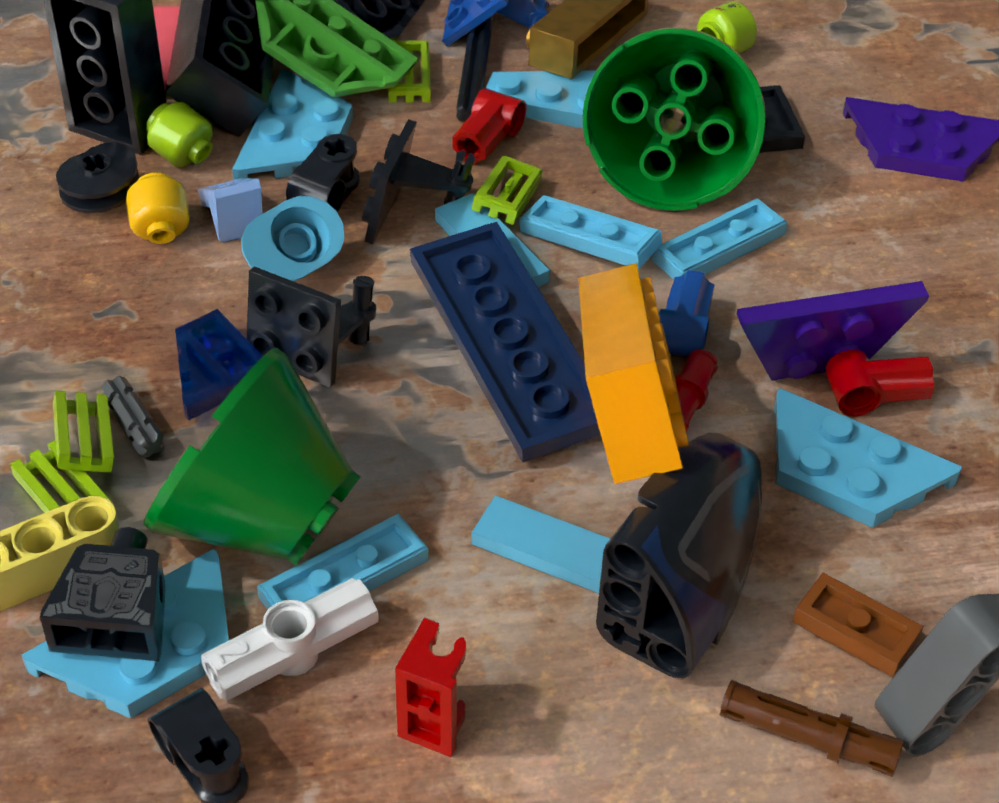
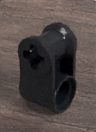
M332 134L321 139L305 161L291 174L287 183L286 199L289 200L297 196H313L327 202L338 213L343 202L360 182L359 171L354 167L353 161L357 155V146L354 139L343 134Z
M200 688L147 719L150 730L167 760L177 767L202 803H237L244 797L249 786V776L241 761V744L237 735L234 734L223 719L217 705L205 689Z

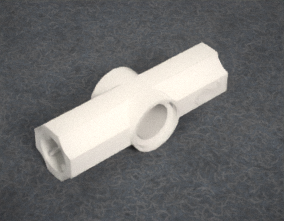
M351 578L304 603L297 600H284L274 604L267 610L262 624L201 654L202 666L219 698H224L225 701H228L278 674L298 676L308 672L317 662L318 653L378 623V610L371 598L370 591L360 579L355 580Z

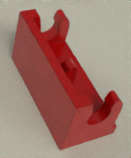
M423 618L395 667L397 737L452 758L456 750V736L465 720V703L463 700L457 701L456 675L466 658V641L463 637L458 638L454 643L453 651L446 656L433 654V646L436 644L439 634V623Z

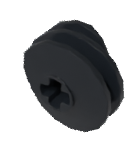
M109 142L96 145L84 153L70 157L60 165L56 173V181L59 186V195L62 203L71 210L83 213H102L118 208L126 203L128 189L140 178L135 153L126 145Z

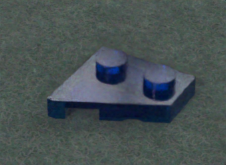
M218 309L175 329L185 417L191 420L221 405L240 380L263 357Z

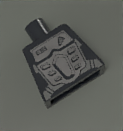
M122 527L115 531L111 546L83 544L75 549L39 616L49 652L160 661L166 591L160 554L153 549H146L148 538L142 531L131 527Z

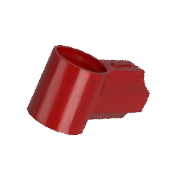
M483 88L475 98L471 116L453 135L452 149L457 153L459 151H467L464 162L471 152L475 156V163L473 165H476L480 160H486L505 136L513 138L518 135L526 117V102L488 88Z
M847 350L834 355L825 367L826 375L839 410L842 414L851 417L863 416L873 412L884 402L931 399L934 390L933 366L929 357L870 361L868 356L860 350Z

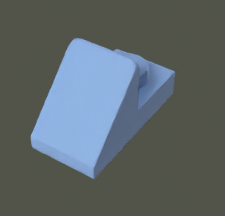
M240 178L198 189L202 207H210L217 237L220 242L242 238L245 227L256 217L263 214L259 179Z

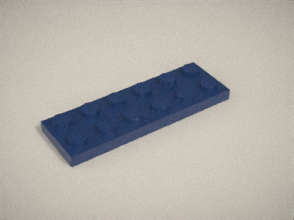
M497 221L410 248V258L414 269L522 463L601 435L586 381L585 363Z

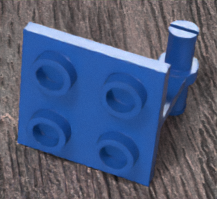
M450 0L448 13L445 18L442 42L448 47L496 12L530 29L533 24L549 13V2H545V0Z

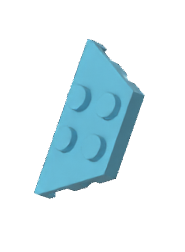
M281 70L269 94V104L259 114L232 168L233 180L248 178L247 174L274 170L275 179L290 177L293 171L315 149L321 139L332 134L346 135L353 120V105L339 97L333 98L316 85L287 70Z
M782 388L776 394L774 404L777 424L775 432V451L777 452L776 484L873 528L891 519L896 511L908 510L924 502L927 492L941 485L949 489L955 486L962 470L960 465Z
M212 549L164 576L166 591L162 651L159 662L49 652L47 642L45 641L21 654L26 670L29 674L38 678L42 673L66 682L69 692L87 700H100L108 709L130 719L206 675V672L202 666L201 654L229 641L219 554L215 549Z

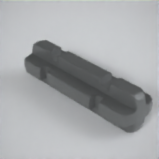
M117 376L113 380H106L101 388L104 391L103 394L108 398V406L114 410L112 412L127 437L133 441L132 445L137 453L147 458L153 453H160L164 449V443L162 442L164 435L158 426L152 423L153 418L138 395L132 392L134 389L128 380L122 376Z

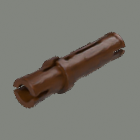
M735 680L730 681L721 705V717L743 722L757 727V729L813 747L816 750L827 753V759L839 763L840 759H844L872 768V770L884 773L890 777H893L904 744V739L882 734L853 723V717L841 713L838 718L770 693L767 694Z

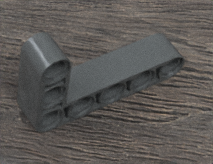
M977 594L955 604L941 618L876 699V710L896 738L904 739L903 747L910 756H921L940 746L999 679V594Z

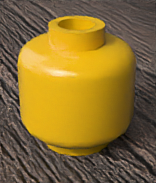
M149 173L140 177L128 189L126 197L130 228L135 235L154 244H166L173 241L176 236L181 235L187 229L190 220L186 191L180 182L164 173Z

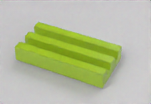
M394 41L412 54L413 51H421L422 84H413L412 68L405 75V84H397L395 87L388 88L389 103H397V96H405V103L414 102V96H422V102H431L429 41Z
M502 156L474 196L471 210L480 213L485 206L490 208L488 216L497 219L500 213H504L507 215L505 222L514 225L540 185L544 170L513 158ZM508 169L515 171L499 196H492ZM524 175L529 176L513 202H508L523 180Z
M55 390L53 416L57 469L112 472L114 451L107 396L105 394H97L96 401L91 402L87 401V393L76 392L75 400H66V391ZM68 414L76 415L79 457H70ZM89 416H95L99 459L92 458Z
M55 440L48 444L49 451L42 454L39 449L29 453L31 461L23 464L20 459L10 463L15 479L44 513L60 506L34 477L40 472L65 503L68 504L80 499L78 494L53 467L57 464ZM62 470L84 497L101 496L110 500L85 471Z

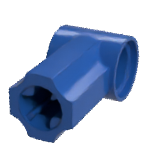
M688 270L684 275L675 277L666 309H660L659 315L669 355L688 358L692 351L696 349L704 350L710 320L708 314L715 284L709 282L702 272Z

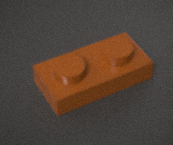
M823 572L795 608L792 621L891 677L896 675L919 641L924 627Z

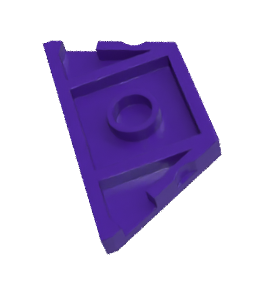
M846 97L843 116L845 119L852 118L857 125L855 135L861 145L868 149V156L875 168L963 182L973 173L976 165L982 164L990 156L992 147L999 141V120L962 115L948 110L936 111L916 108L909 104L897 105Z
M918 281L737 309L736 314L744 333L771 381L785 378L800 379L810 374L826 372L825 367L828 361L842 351L860 350L870 360L928 301L929 294L923 282Z

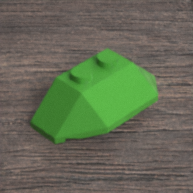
M255 0L263 51L333 98L395 87L418 61V57L332 0Z

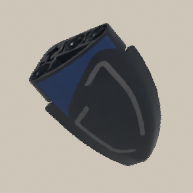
M720 433L701 435L691 440L689 446L681 447L679 452L682 469L665 473L654 472L638 491V501L647 507L633 509L603 550L596 625L600 635L616 649L674 678L684 679L689 677L711 643L715 645L719 643L737 606L747 579L758 532L762 504L760 460L749 447Z

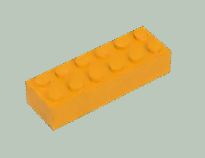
M637 263L579 277L585 376L614 485L648 477L654 472L665 473L682 469L679 448L689 446V441L651 277L640 278Z

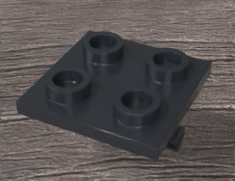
M408 119L400 136L396 134L391 135L384 154L386 163L378 161L373 170L369 188L376 191L375 196L370 195L362 215V221L368 223L364 242L374 244L401 187L447 191L444 205L452 202L454 197L455 200L464 197L465 193L469 192L472 188L473 176L471 171L475 163V156L470 152L464 163L467 151H459L456 154L454 168L451 169L410 154L417 122Z
M254 266L249 270L246 354L261 359L267 352L277 347L288 355L298 375L331 387L335 384L338 345L348 336L350 342L357 345L366 344L370 340V321L376 317V304L372 302L374 280L368 276H357L353 280V300L341 305V299Z

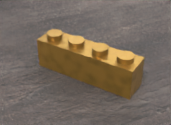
M564 0L530 27L526 37V46L529 48L528 65L573 79L648 14L649 0Z

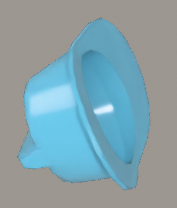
M297 196L259 215L245 227L241 238L242 253L251 268L255 266L291 281H296L324 266L340 252L344 241V225L337 211L327 202L313 196Z

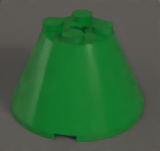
M669 27L647 31L627 40L603 61L587 89L583 106L582 125L586 146H589L591 154L599 167L598 171L614 189L641 205L661 210L678 211L698 208L699 205L724 196L743 180L759 154L764 138L766 114L759 83L746 61L733 48L705 32L688 28ZM676 109H680L684 114H679L676 112Z
M275 347L267 352L248 371L213 413L212 417L220 423L207 438L201 449H196L190 445L164 482L152 502L143 523L153 533L286 559L296 566L315 540L308 535V532L311 530L317 535L318 533L321 534L339 508L331 503L333 498L342 503L361 478L350 467L288 355Z

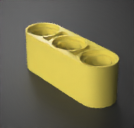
M101 496L80 498L1 530L0 611L53 590L77 547L83 544L111 546L114 533L119 529L116 510L112 502Z

